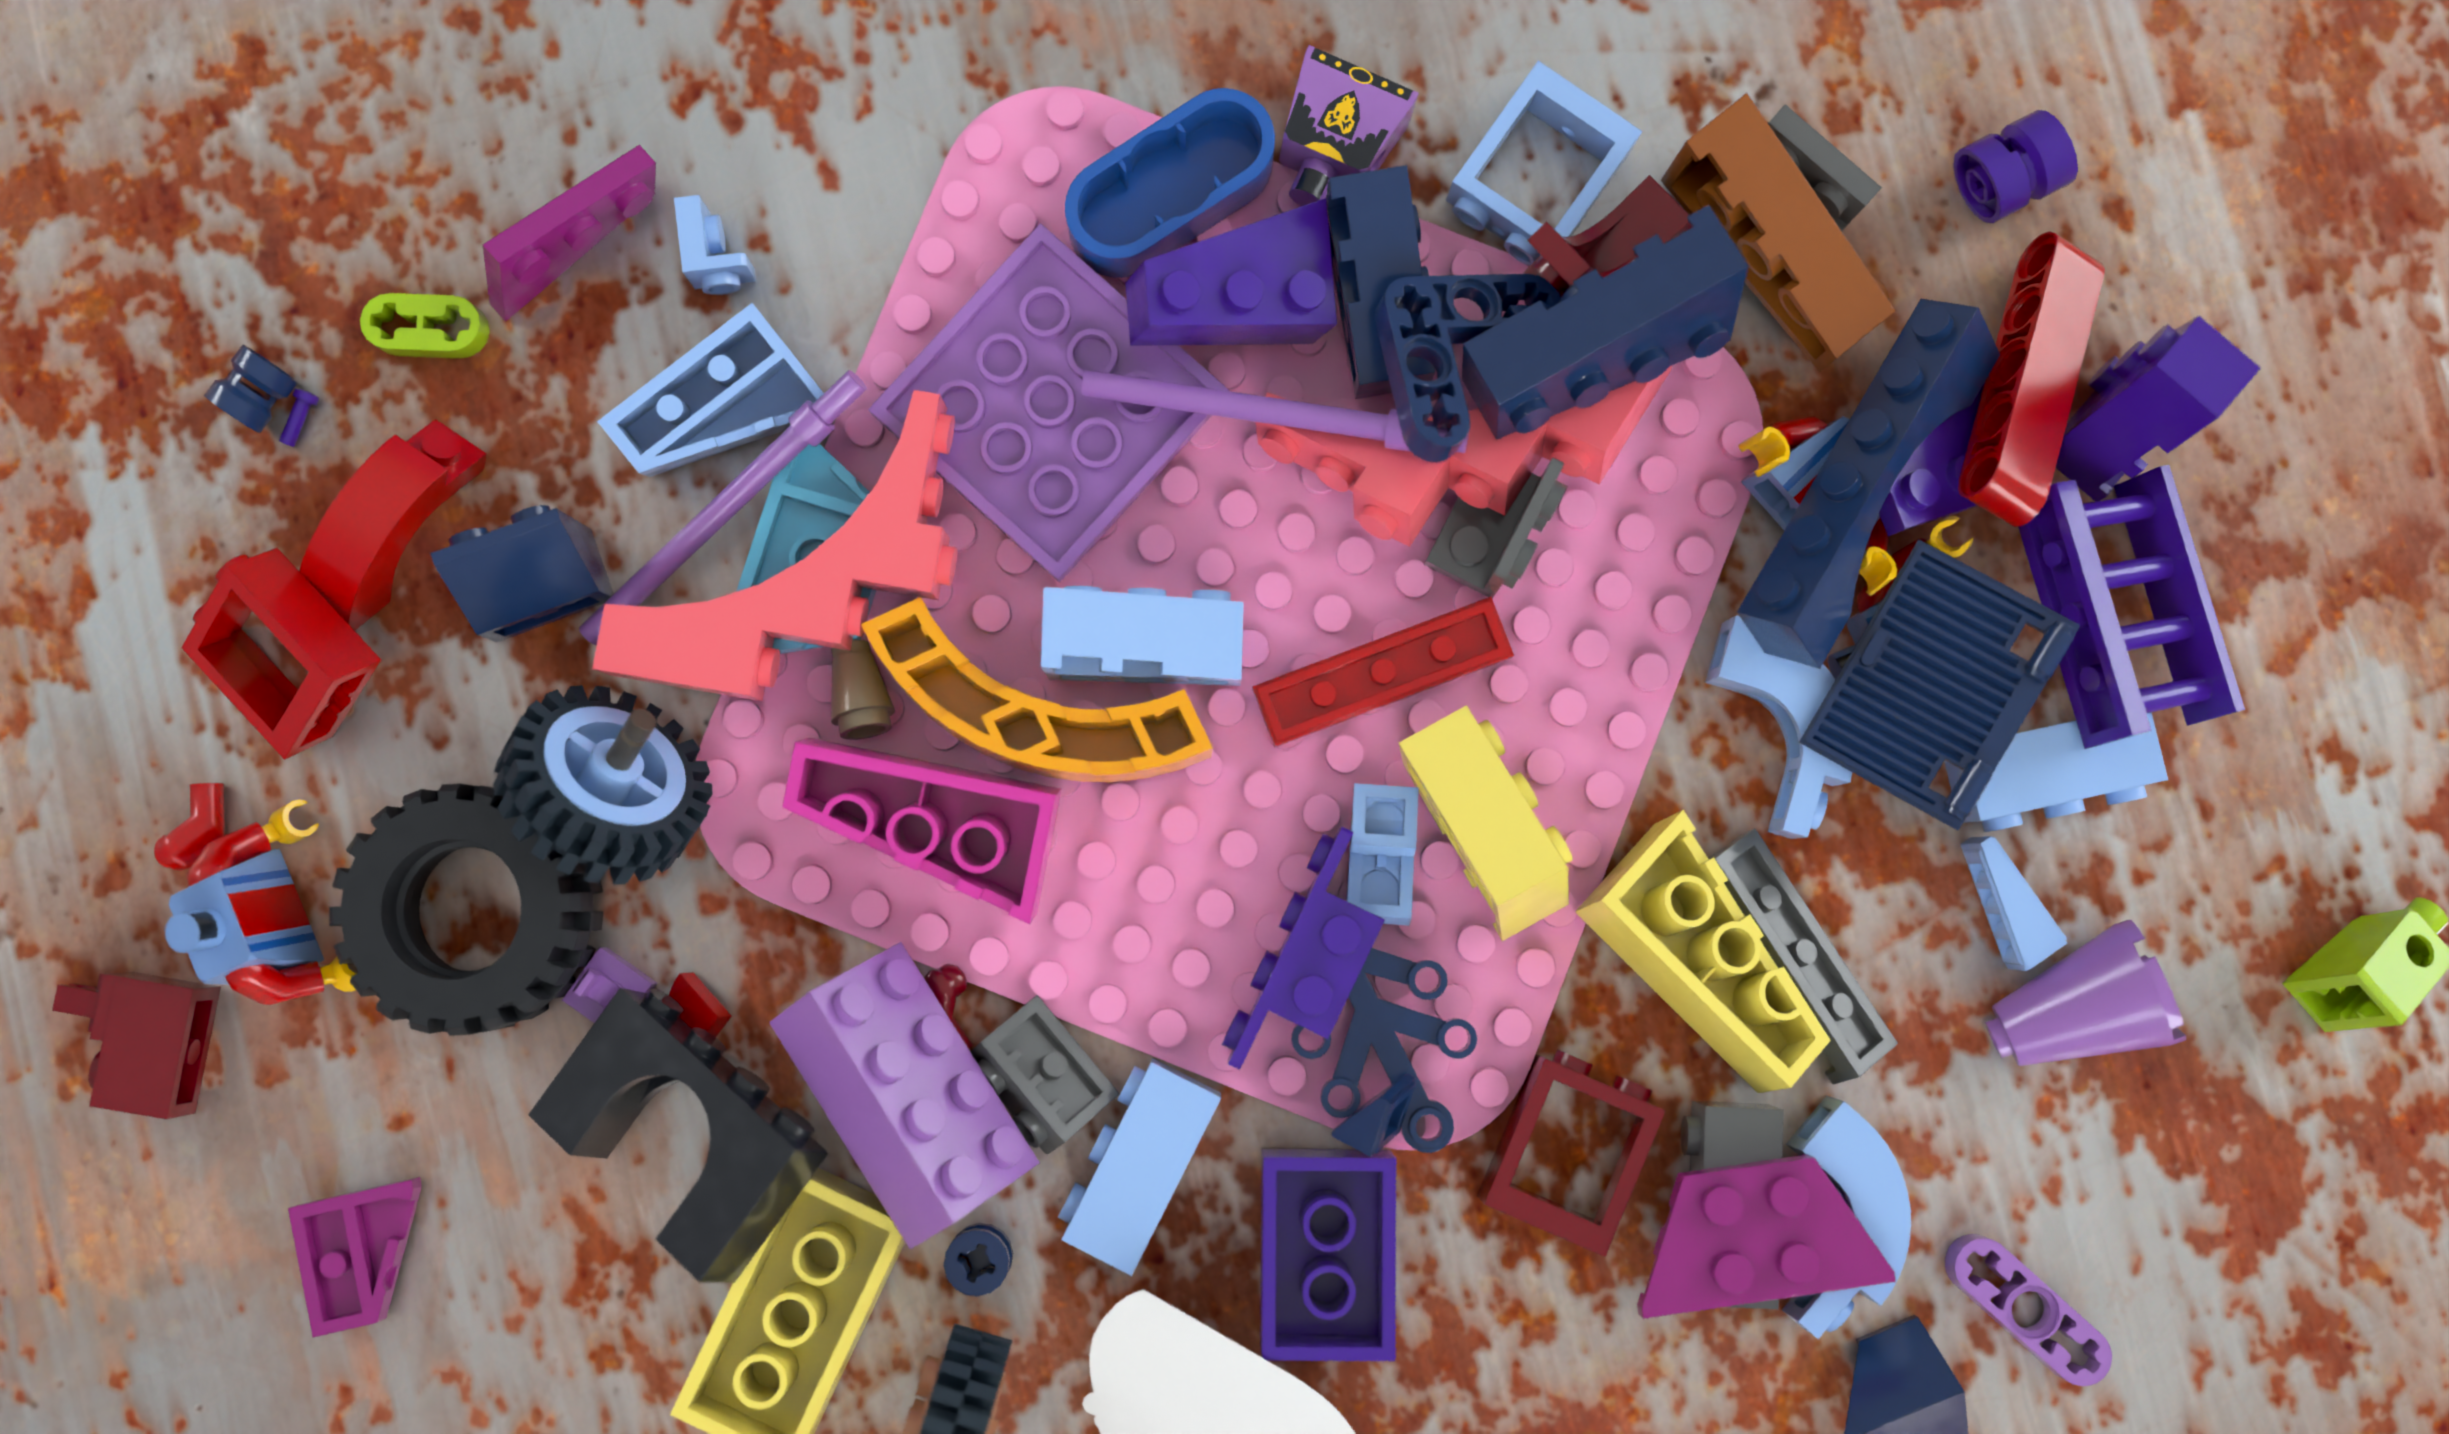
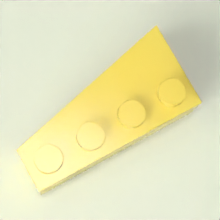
M1684 810L1679 811L1655 823L1578 907L1575 913L1757 1093L1791 1088L1831 1040L1785 968H1778L1760 940L1764 935L1752 916H1744L1724 883L1728 879L1715 858H1707L1692 834L1696 829Z

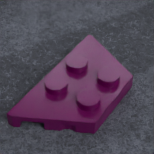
M1806 1154L1678 1173L1668 1203L1670 1213L1666 1224L1660 1229L1653 1251L1656 1258L1645 1293L1640 1292L1637 1309L1638 1314L1643 1319L1892 1283L1896 1282L1892 1267L1814 1157Z

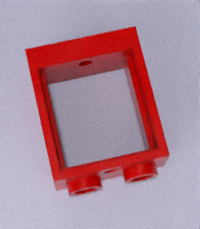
M278 548L253 557L239 555L231 559L217 572L215 576L217 584L207 602L195 612L193 616L195 624L181 648L285 760L335 735L381 662V659ZM251 611L309 672L299 689L287 679L242 630Z

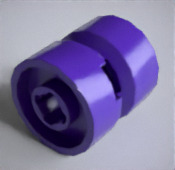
M2036 110L2007 125L2000 135L1989 134L1961 148L1954 156L1953 168L1959 191L1967 206L1976 217L1985 223L1993 224L2023 209L2029 204L2030 199L2040 200L2070 185L2076 180L2078 162L2073 142L2065 127L2054 115L2046 110Z

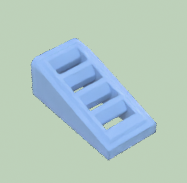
M1970 837L1960 844L2002 960L2008 969L2030 970L2067 944V938L1995 837Z

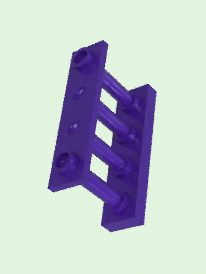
M2170 465L2159 466L2114 485L2117 498L2084 504L2082 503L2076 480L2054 483L2051 485L2047 500L2040 512L2030 522L2018 527L2041 604L2080 625L2074 640L2059 665L2084 749L2109 744L2152 731L2147 713L2181 706L2186 725L2189 726L2245 710ZM2125 523L2136 559L2101 565L2090 528ZM2143 583L2154 620L2120 626L2109 590ZM2162 644L2173 681L2139 689L2128 651Z

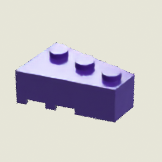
M1326 198L1144 260L1125 283L1130 346L1315 343L1337 325Z
M2200 316L2195 317L2177 329H2173L2167 324L2146 344L2140 340L2120 359L2117 356L2112 357L2090 379L2088 385L2095 391L2067 422L2056 469L2069 480H2076L2077 486L2095 502L2101 501L2110 494L2114 485L2124 474L2132 479L2146 468L2148 464L2140 457L2151 449L2159 446L2168 454L2218 419L2258 373L2261 367Z

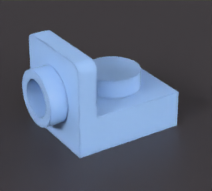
M700 195L674 198L682 272L694 289L702 288V291L706 294L723 295L739 291L741 289L740 284L755 282V268L745 253L716 255L717 253H725L726 250L725 235L719 214L711 215Z

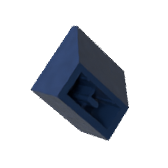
M538 505L518 511L511 516L512 524L488 532L487 528L481 527L457 533L448 539L449 547L430 553L434 566L475 633L494 642L503 641L602 605L614 594L592 530L557 508L550 510L548 505Z

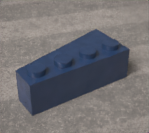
M1710 205L1689 215L1687 219L1691 229L1663 244L1658 234L1633 247L1637 258L1608 276H1600L1597 269H1594L1573 281L1574 285L1562 295L1559 303L1555 306L1548 308L1546 303L1540 300L1463 344L1462 381L1496 440L1516 431L1518 433L1534 431L1556 414L1575 406L1587 408L1595 405L1604 399L1610 391L1634 381L1638 383L1649 382L1663 374L1668 367L1693 356L1696 358L1708 357L1723 348L1728 341H1731L1749 265Z

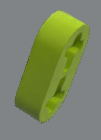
M380 294L366 304L360 318L361 331L366 339L385 353L395 356L471 357L482 350L487 343L490 333L489 323L484 313L465 298L454 295ZM394 311L408 322L417 323L416 328L400 327L395 329L393 339L381 329L382 322L393 320ZM459 313L462 318L470 323L469 330L458 332L457 341H454V338L443 330L434 329V324L455 323L456 315Z

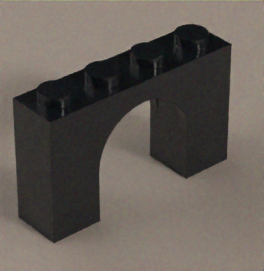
M620 988L528 1115L568 1155L607 1159L647 1103L657 1093L678 1082L687 1085L701 1101L708 1118L710 1130L708 1157L699 1179L655 1240L699 1283H735L829 1153L811 1137L815 1129L804 1117L789 1108L782 1107L780 1109L766 1096L770 1088L765 1081L743 1067L735 1068L722 1056L726 1051V1047L720 1040L701 1028L694 1027L692 1029L680 1018L684 1010L676 1000L654 988L650 989L648 993Z

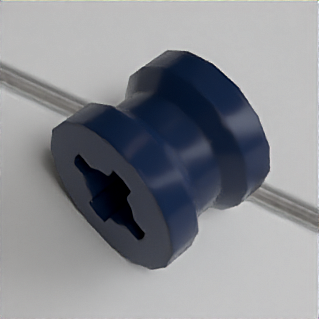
M977 1223L967 1226L956 1235L945 1252L944 1269L946 1278L956 1290L965 1295L978 1297L990 1294L1001 1286L1012 1266L1013 1249L1011 1241L1001 1229L992 1224ZM961 1256L968 1257V1261H969L970 1265L972 1266L971 1268H970V1266H969L968 1263H967V1259H965V1258H963V1257H961Z

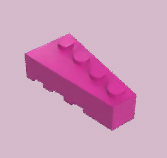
M807 738L794 743L782 807L859 844L864 843L893 857L894 861L915 871L921 870L954 886V889L974 899H982L1009 912L1008 915L1030 925L1038 911L1062 789L825 740Z

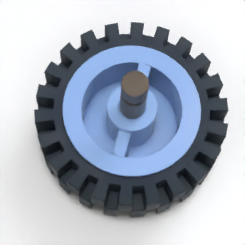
M583 685L570 686L564 697L558 689L547 693L541 703L535 700L527 708L524 715H521L501 751L502 753L494 769V772L498 773L493 783L494 795L504 796L498 809L503 819L519 816L511 830L519 842L534 834L539 838L531 853L543 861L552 850L562 854L563 857L556 869L570 875L577 863L580 862L586 864L585 881L599 883L608 868L613 885L627 884L634 873L639 882L651 879L657 869L663 873L672 866L707 816L710 805L706 803L712 796V784L704 782L710 773L707 762H693L700 751L694 739L679 744L676 742L684 728L675 719L664 727L656 723L662 709L650 703L646 710H633L637 696L623 691L616 704L611 703L610 688L595 686L588 699Z

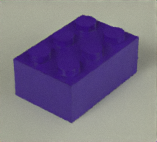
M1261 1149L1260 1349L1263 1359L1396 1361V1157L1390 1150H1380L1377 1154H1373L1370 1157L1356 1149Z

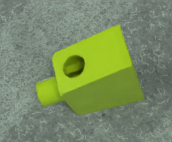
M2422 897L2415 898L2405 909L2360 916L2351 921L2282 984L2324 1032L2402 1025L2449 969V947L2438 936L2448 925V917L2437 904Z

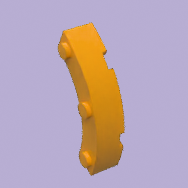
M921 597L860 624L881 661L905 693L929 718L952 736L978 752L1014 768L1046 777L1079 782H1120L1145 779L1178 771L1212 757L1213 747L1185 689L1160 699L1136 705L1106 708V710L1065 707L1057 703L1032 697L1009 686H1004L987 676L950 642L932 618Z

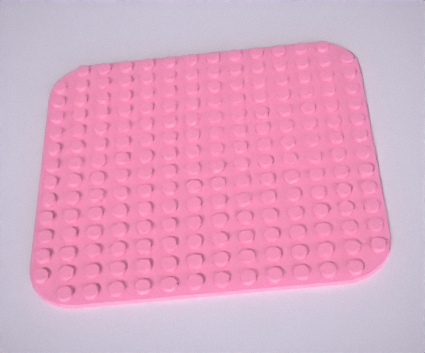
M1060 86L1043 87L1012 95L994 104L975 118L959 135L943 163L855 373L864 382L867 390L836 418L834 423L835 429L830 433L824 447L869 492L877 484L899 439L872 416L868 409L1040 223L1075 253L1071 244L1065 216V200L1071 183L1087 166L1163 117L1091 90ZM1273 161L1271 177L1261 194L1182 247L1301 207L1289 196V190L1298 171ZM1419 218L1421 242L1418 243L1421 267H1427L1429 276L1524 274L1523 272L1529 267L1507 252ZM1099 274L1126 298L1125 283L1130 277L1114 278ZM1335 283L1337 325L1313 344L1179 345L1231 392L1265 396L1269 392L1292 401L1389 415L1391 409H1396L1392 393L1355 399ZM1467 298L1454 299V306L1462 317L1472 321L1483 320V312L1474 301ZM1519 300L1517 305H1525L1524 300ZM1502 311V312H1501V316H1502V317H1503V315L1505 314L1506 311ZM1452 344L1467 409L1471 411L1478 407L1462 381L1463 344ZM1724 347L1708 357L1696 358L1693 356L1674 364L1600 485L1582 476L1571 477L1560 472L1557 481L1567 485V488L1550 521H1547L1542 532L1531 529L1527 539L1538 545L1522 577L1517 580L1513 589L1502 584L1492 598L1514 653L1512 658L1275 748L1254 696L1252 686L1488 598L1424 565L1458 499V495L1454 490L1447 489L1410 547L1393 538L1382 540L1368 533L1354 519L1352 491L1340 492L1324 484L1316 473L1294 462L1284 464L1270 457L1258 445L1254 421L1212 415L1059 583L941 476L935 473V478L943 479L942 501L937 518L928 516L926 524L943 527L950 537L948 546L957 547V563L951 586L941 584L939 601L922 598L932 618L950 642L973 665L1004 686H1009L1035 698L1060 704V706L1106 710V708L1136 705L1160 699L1185 689L1213 747L1212 757L1178 771L1145 779L1120 782H1079L1046 777L1014 768L978 752L952 736L929 718L905 693L876 654L864 632L861 640L869 642L871 653L875 658L895 708V713L890 716L892 728L884 734L866 739L848 740L841 738L839 726L831 723L833 660L831 647L780 654L777 680L773 688L765 687L763 701L722 694L719 697L699 747L700 751L696 757V761L707 762L710 773L704 782L712 784V796L706 803L710 805V808L700 825L702 835L710 851L725 871L741 886L760 898L885 949H889L901 942L912 960L937 970L945 964L956 965L965 974L967 982L1024 1005L1038 995L1055 1017L1335 1129L1346 1118L1333 1117L1327 1113L1321 1103L1320 1093L1323 1085L1333 1077L1353 1016L1354 1008L1349 998L1331 1032L1330 1047L1319 1058L1308 1059L1299 1055L1291 1042V1034L1296 1023L1269 1010L1240 1070L1228 1064L1227 1060L1232 1050L1223 1046L1222 1042L1238 1009L1250 1014L1260 990L1250 986L1266 951L1276 955L1279 954L1289 933L1278 927L1294 892L1306 897L1317 873L1306 867L1322 834L1324 833L1334 838L1341 826L1351 830L1354 783L1415 787L1403 765L1399 742L1467 705L1478 724L1486 719L1492 724L1506 752L1499 756L1511 776L1521 772L1526 778L1539 803V806L1534 808L1533 812L1545 830L1551 826L1557 828L1565 840L1573 860L1566 864L1568 866L1569 905L1510 938L1501 941L1493 926V923L1496 922L1493 911L1479 888L1471 887L1462 871L1466 869L1465 865L1447 835H1442L1418 792L1412 919L1409 926L1383 924L1372 948L1413 962L1430 960L1440 964L1447 974V987L1439 997L1432 1000H1424L1415 996L1409 990L1407 984L1368 973L1366 975L1379 999L1444 1021L1451 1018H1459L1470 1023L1475 1029L1477 1045L1469 1056L1461 1059H1454L1445 1055L1437 1045L1395 1032L1428 1099H1434L1444 1105L1453 1118L1454 1132L1447 1145L1461 1141L1490 1124L1506 1109L1520 1090L1531 1068L1586 925L1575 911L1604 878L1751 495L1741 481L1758 469V460L1749 449L1741 452L1738 445L1763 430L1760 407L1753 387L1740 365ZM1437 372L1435 373L1433 380L1437 379ZM1438 399L1431 401L1432 407ZM1542 457L1533 474L1541 477L1550 460ZM1092 586L1102 588L1104 592L1128 593L1130 588H1157L1166 590V596L1192 598V591L1195 590L1228 591L1231 593L1230 601L1244 602L1241 686L1049 680L1041 668L1043 588ZM876 590L867 621L919 597ZM807 738H815L1061 788L1062 791L1038 911L1031 924L1029 925L1008 915L1009 912L982 899H974L954 889V886L921 870L915 871L894 861L893 857L864 843L859 844L783 808L794 743ZM1350 841L1326 889L1327 892L1345 901L1347 896ZM1431 967L1422 968L1417 972L1415 984L1421 992H1430L1438 985V974ZM1461 1026L1451 1027L1445 1034V1044L1450 1050H1461L1468 1042L1467 1032ZM1304 1028L1300 1032L1298 1040L1303 1049L1313 1051L1321 1046L1323 1037ZM1372 1044L1357 1086L1361 1096L1359 1107L1391 1085ZM1345 1085L1333 1087L1328 1094L1329 1104L1335 1109L1348 1107L1353 1097L1351 1089ZM1424 1115L1416 1124L1417 1134L1425 1139L1434 1137L1440 1129V1122L1434 1115ZM1401 1131L1384 1146L1385 1148L1396 1150H1415L1406 1142Z

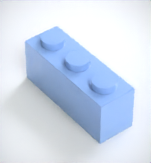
M2147 713L2152 731L2084 749L2076 720L2016 733L1994 770L1992 778L1970 815L1966 817L1963 823L1982 821L1984 832H1990L2022 825L2021 812L2043 808L2046 819L2085 811L2083 799L2105 794L2107 805L2146 798L2145 785L2168 780L2152 713ZM1944 761L1952 791L1963 770Z
M1152 1058L1146 1071L1134 1066L1117 1101L1128 1106L1117 1129L1107 1124L1104 1125L1088 1157V1160L1098 1164L1088 1187L1086 1188L1075 1182L1058 1216L1059 1219L1069 1223L1061 1240L1132 1276L1221 1100V1092Z

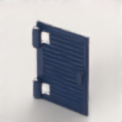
M1918 539L1799 743L1958 831L1992 778L1994 770L2048 679L2052 677L2074 640L2080 625ZM2025 624L2044 634L2029 660L2010 651ZM1944 761L1963 770L1948 797L1929 788Z

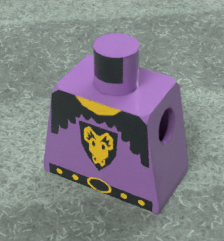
M1309 45L1304 56L1279 157V162L1282 165L1298 171L1289 190L1290 198L1298 205L1304 206L1326 198L1328 182L1331 177L1378 170L1407 129L1419 93Z

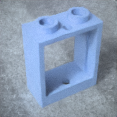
M1537 61L1454 178L1446 199L1448 203L1453 205L1452 211L1460 221L1478 231H1482L1484 228L1488 229L1505 241L1504 248L1511 256L1528 266L1540 256V253L1527 240L1543 224L1477 180L1525 111H1529L1602 161L1555 227V230L1564 237H1571L1626 160L1642 133L1640 129L1540 61Z

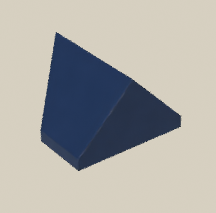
M1916 1315L1910 1316L1856 1339L1858 1351L1844 1434H1969L1965 1391L1919 1317Z

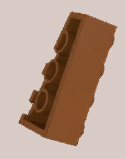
M1748 93L1744 94L1684 143L1660 181L1689 215L1710 205L1749 265L1745 283L1819 372L1896 311L1889 301V294L1884 284L1877 276L1868 271Z

